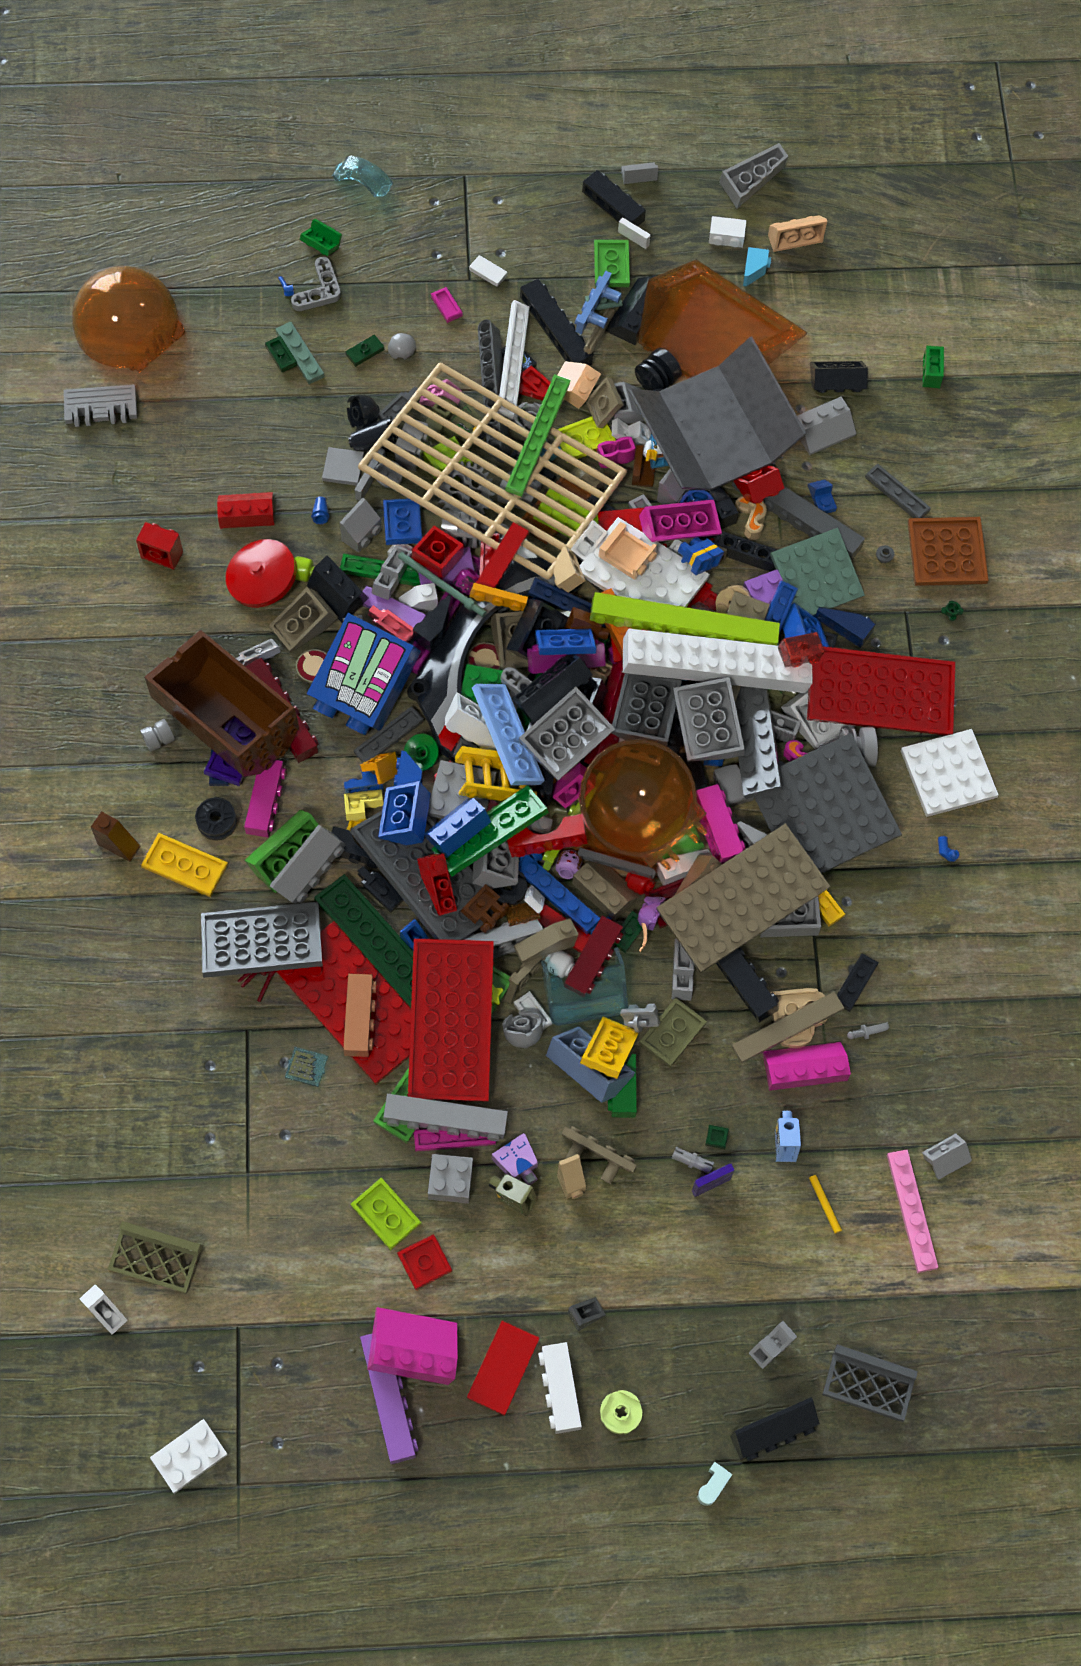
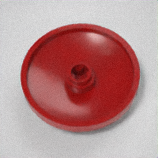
M271 539L257 540L247 544L233 556L226 571V586L232 597L244 606L251 608L269 606L279 601L291 589L297 574V564L294 555L283 543Z

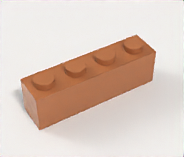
M348 974L344 1056L369 1057V1050H373V1038H370V1031H374V1019H371V1012H375V1000H372V993H376V981H373L372 975Z

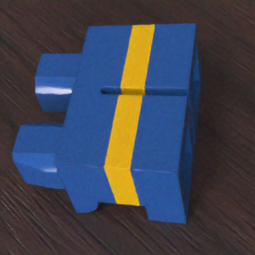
M698 537L693 538L690 544L686 542L681 543L678 549V553L683 556L681 562H688L692 566L691 572L695 576L718 566L724 554V551L709 539L702 541Z

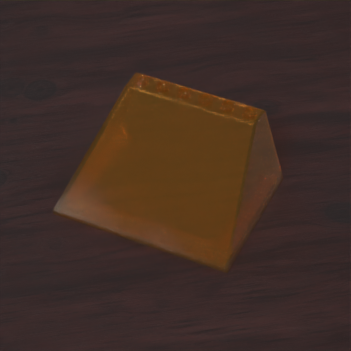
M696 259L648 280L638 343L650 352L657 348L669 351L680 364L682 373L689 379L719 366L751 336L769 365L805 337L808 332Z

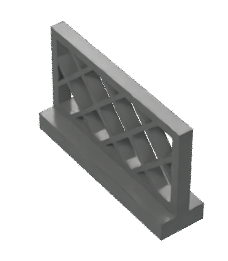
M837 1344L832 1354L822 1395L904 1422L918 1371ZM836 1361L843 1363L848 1371L838 1375L835 1369ZM858 1369L863 1370L868 1378L859 1382L854 1372ZM850 1374L855 1385L846 1389L841 1378ZM878 1376L884 1377L888 1385L879 1389L874 1378ZM838 1381L843 1390L837 1394L828 1391L830 1384ZM870 1381L876 1391L866 1395L861 1385ZM898 1383L908 1385L907 1392L899 1396L894 1387ZM857 1387L863 1398L854 1400L848 1392ZM891 1388L896 1398L886 1402L881 1392ZM878 1394L883 1405L879 1407L872 1406L868 1398ZM898 1401L902 1407L901 1415L893 1413L889 1405Z

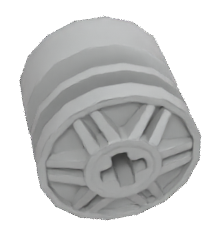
M861 727L858 736L855 729L850 728L849 733L852 734L867 766L875 767L878 757L875 728ZM846 728L840 729L839 738L849 734Z

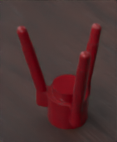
M276 971L258 972L263 976L268 974L257 999L258 1002H261ZM258 973L243 974L238 979L239 983L246 979L241 984V987L244 988Z

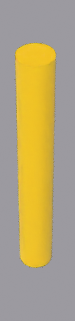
M817 1176L809 1177L834 1233L841 1232L842 1229Z

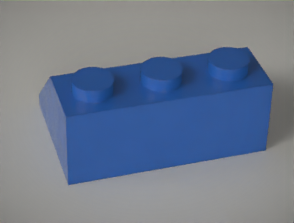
M793 603L781 628L784 631V638L788 642L789 647L810 649L812 645L829 647L820 621L799 605Z
M420 781L386 788L378 834L380 839L406 846L423 843L431 793Z
M468 798L426 831L424 837L447 858L491 823V820L482 805L474 798Z

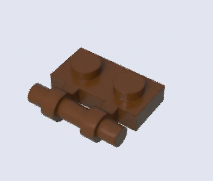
M485 884L462 908L461 913L474 924L481 920L483 925L480 927V930L486 933L489 929L494 928L499 918H503L506 915L509 905L505 902L499 905L497 901L500 896ZM489 909L494 912L491 916L486 913Z

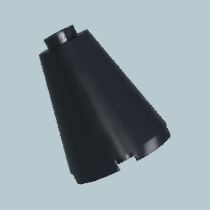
M387 416L352 432L351 437H349L350 447H353L355 451H369L391 424L393 417ZM392 433L387 440L396 444L398 436ZM384 446L381 447L385 452H392Z

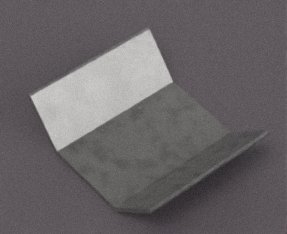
M752 336L719 366L664 390L628 389L681 489L711 491L774 463L807 434Z

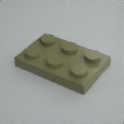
M675 998L659 1017V1027H651L639 1041V1044L668 1067H671L706 1025L707 1021Z

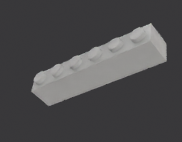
M387 1094L383 1122H387V1125L398 1127L401 1124L407 1125V1128L414 1130L421 1127L427 1128L429 1132L437 1133L439 1130L447 1131V1134L450 1135L462 1133L467 1134V1137L470 1138L482 1136L487 1137L490 1141H499V1139L504 1138L508 1111Z

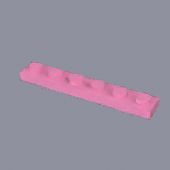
M908 1150L888 1153L887 1158L917 1273L938 1269V1264Z

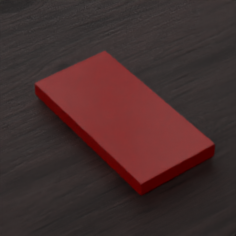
M501 1321L467 1399L505 1416L540 1338Z

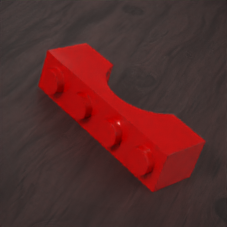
M582 814L563 817L560 826L551 833L536 834L526 827L508 839L511 857H523L528 854H540L545 851L561 850L567 847H579L583 844H588L586 826Z

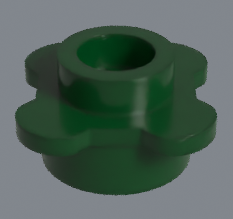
M949 601L946 607H942L941 612L946 614L950 621H955L958 615L963 614V609L957 602Z

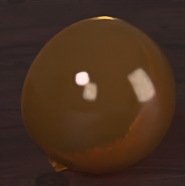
M112 266L95 273L80 288L73 304L72 325L77 343L90 358L106 366L129 368L131 371L137 370L141 372L149 365L147 360L149 362L155 360L161 354V350L164 352L174 343L173 339L177 341L185 334L183 324L179 322L174 298L168 288L155 275L138 267Z

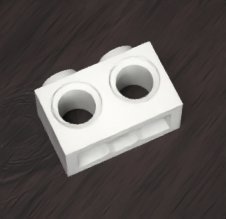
M591 521L588 528L573 545L571 551L580 560L584 561L608 532L595 521Z

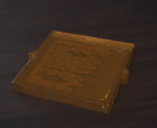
M527 903L509 907L506 911L509 927L541 918L540 914Z

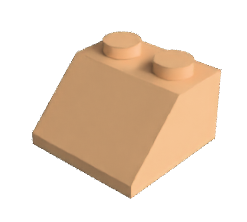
M564 362L558 376L571 380L564 400L579 409L587 401L601 373L587 364Z

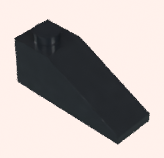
M721 487L708 491L714 498L721 529L736 524L738 511L731 498Z

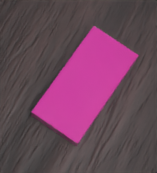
M447 287L431 293L432 300L447 323L463 316V312Z

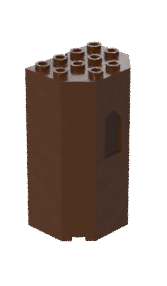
M202 630L198 631L179 647L172 658L167 657L144 677L151 698L243 777L258 775L264 770H268L275 760L286 754L299 730L295 708ZM236 717L256 735L247 745L240 744L222 729L232 718Z

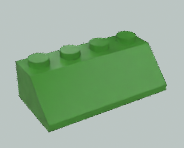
M299 810L244 861L254 874L276 893L277 891L269 885L319 824L310 813Z

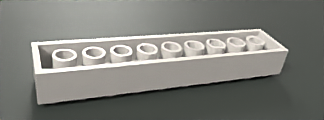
M628 629L623 638V673L700 682L730 677L731 685L806 693L813 684L812 650Z

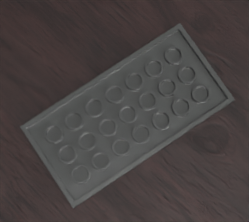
M382 811L350 830V833L434 939L463 940L480 930V927L483 925L481 920L474 924L461 913L462 908L482 888V886L473 884V871L469 866L452 877L449 874L457 911L439 916L421 878L417 858L434 854L431 849L434 846L425 837L423 843L407 846L380 839L378 834ZM428 815L425 832L435 825ZM489 909L486 913L491 916L494 912Z

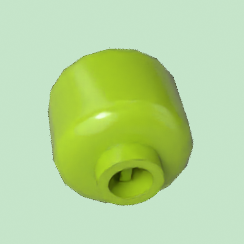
M297 556L295 557L297 564L295 580L308 582L314 569V563L311 559Z

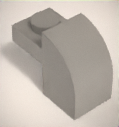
M782 1321L749 1354L763 1369L779 1356L797 1336Z

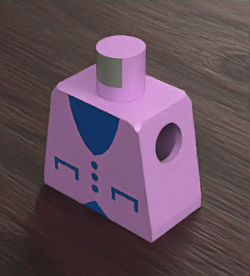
M524 1133L492 1153L493 1162L505 1174L518 1180L523 1178L528 1185H532L538 1180L532 1171L537 1168L538 1162Z

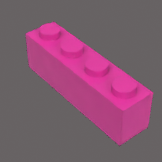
M275 760L268 770H264L261 774L256 775L244 826L246 834L269 838L270 831L273 832L275 825L273 816L277 814L279 803L276 802L277 798L281 797L283 789L281 780H285L286 768H284L283 761Z

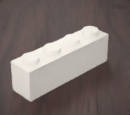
M567 1342L542 1346V1352L538 1353L540 1366L544 1365L545 1373L542 1374L544 1387L548 1386L549 1394L545 1396L547 1408L551 1407L552 1416H549L551 1429L555 1428L556 1434L581 1430Z

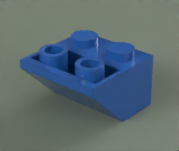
M402 751L401 758L397 757V775L394 777V786L419 781L423 784L422 770L406 751Z

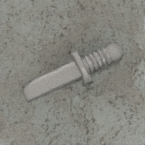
M886 1022L869 1027L861 1025V1029L848 1032L847 1037L854 1039L864 1036V1039H869L871 1034L888 1030L889 1024Z

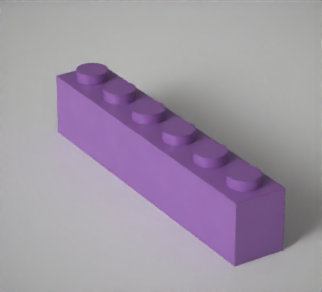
M372 1334L360 1337L367 1367ZM368 1370L390 1463L395 1464L416 1458L415 1452L418 1451L416 1438L411 1439L409 1432L413 1430L411 1418H406L404 1411L408 1409L406 1398H401L399 1389H403L401 1377Z

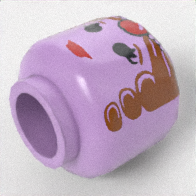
M564 850L558 856L555 865L556 871L562 878L571 879L581 869L583 860L575 850Z

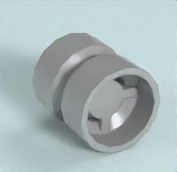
M165 719L156 722L153 728L148 726L140 730L150 752L159 749L161 743L167 745L175 741Z

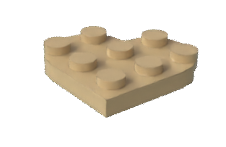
M814 988L773 992L779 1000L778 1011L772 1014L773 1023L821 999L825 995ZM827 1019L780 1044L783 1047L800 1048L808 1045L814 1035L815 1027L825 1024Z

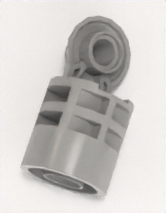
M444 510L483 534L489 529L487 525H482V522L463 511ZM442 518L441 530L464 544V547L478 548V545H481L480 540ZM501 523V526L505 527L506 529H509L508 526ZM500 534V543L504 538L502 534Z

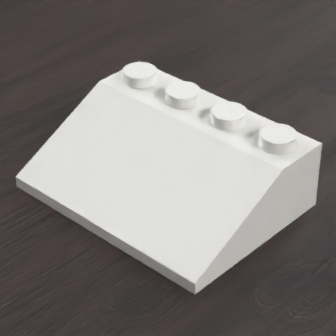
M808 691L806 693H799L781 707L786 716L801 721L799 732L815 750L839 739L841 728H846L849 731L850 728L855 726L807 720Z

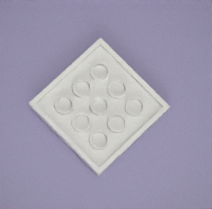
M972 729L901 748L903 759L926 817L998 797V792Z

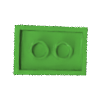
M594 240L595 287H597L598 277H602L605 271L612 273L608 287L630 286L629 240Z

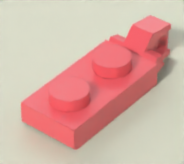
M373 605L368 610V616L373 619V623L381 630L407 643L413 638V627L388 609L381 611Z

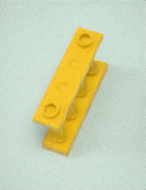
M462 746L455 755V763L465 765L466 782L459 790V795L504 801L527 786L519 785V789L510 788L508 777L497 751ZM472 765L483 768L484 784L474 783ZM490 768L500 770L502 787L492 786Z

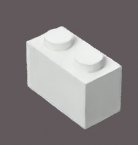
M712 216L709 244L743 248L746 220Z

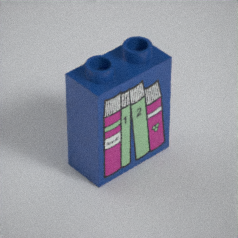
M347 613L307 692L308 695L317 699L313 709L332 719L337 710L349 715L346 726L365 736L370 727L380 731L399 697L421 650Z

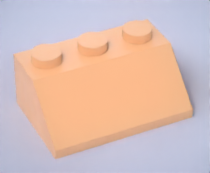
M818 215L770 225L768 237L773 252L822 243L827 219Z

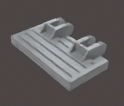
M135 384L64 390V420L66 424H72L74 417V425L79 427V416H85L86 426H91V415H93L94 422L109 421V414L111 424H115V413H121L122 423H127L126 412H129L130 419H137Z

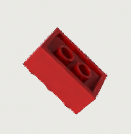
M273 492L218 495L217 513L220 529L273 526Z

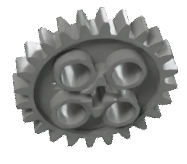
M460 461L459 464L464 466L463 461ZM468 461L464 466L490 482L493 480L492 478L487 479L486 477L489 472L483 474L484 468L477 469L476 463L471 466L470 461ZM455 469L449 474L453 479L455 476H459L463 485L473 491H480V495L493 502L489 497L494 496L495 493L490 492L489 489L480 484L477 488L473 487L471 484L472 479ZM445 482L439 487L440 490L450 496L457 494L460 502L481 514H485L483 508L489 509L478 501L476 506L471 505L469 496L461 491H451L450 487L452 486ZM442 499L438 501V503L445 504L442 510L448 508L449 510L461 511Z

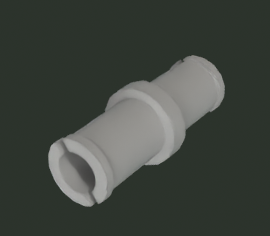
M678 1147L675 1148L671 1158L687 1164L691 1169L694 1167L707 1174L710 1173L714 1162L697 1156L695 1152L692 1154Z

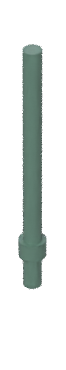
M399 553L398 558L459 600L464 604L465 608L470 611L473 610L481 617L487 614V611L477 605L475 600L464 596L405 553Z

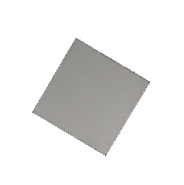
M328 447L322 481L357 486L361 474L358 464L364 458V452Z

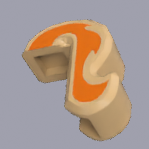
M741 496L736 500L735 507L737 511L750 514L745 526L744 535L748 540H757L763 531V522L767 513L766 505L763 501L753 504Z

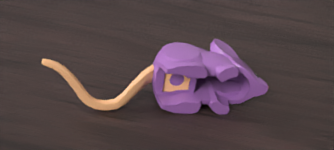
M645 897L644 899L646 903L642 905L638 913V922L642 926L644 935L640 952L644 949L647 942V929L653 930L658 917H660L656 907L665 902L664 897Z

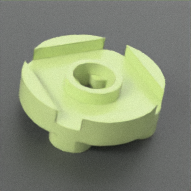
M624 1390L607 1395L600 1408L601 1421L609 1431L615 1434L630 1433L637 1428L642 1419V1409L638 1398L631 1392ZM621 1407H624L627 1416L617 1417L616 1408L621 1409Z

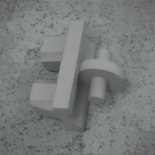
M635 1004L629 1005L627 1009H621L620 1014L624 1019V1025L634 1028L636 1033L641 1032L643 1027H659L660 1025L658 1010L655 1004H648L646 1008H639Z

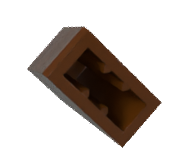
M102 811L91 826L99 846L131 862L141 847L117 819Z

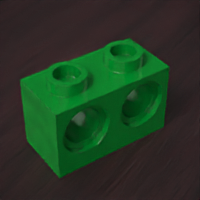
M926 345L923 355L922 387L940 388L944 377V347Z

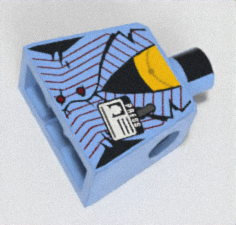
M782 1111L775 1129L776 1162L797 1161L801 1147L799 1120L792 1117L791 1111Z

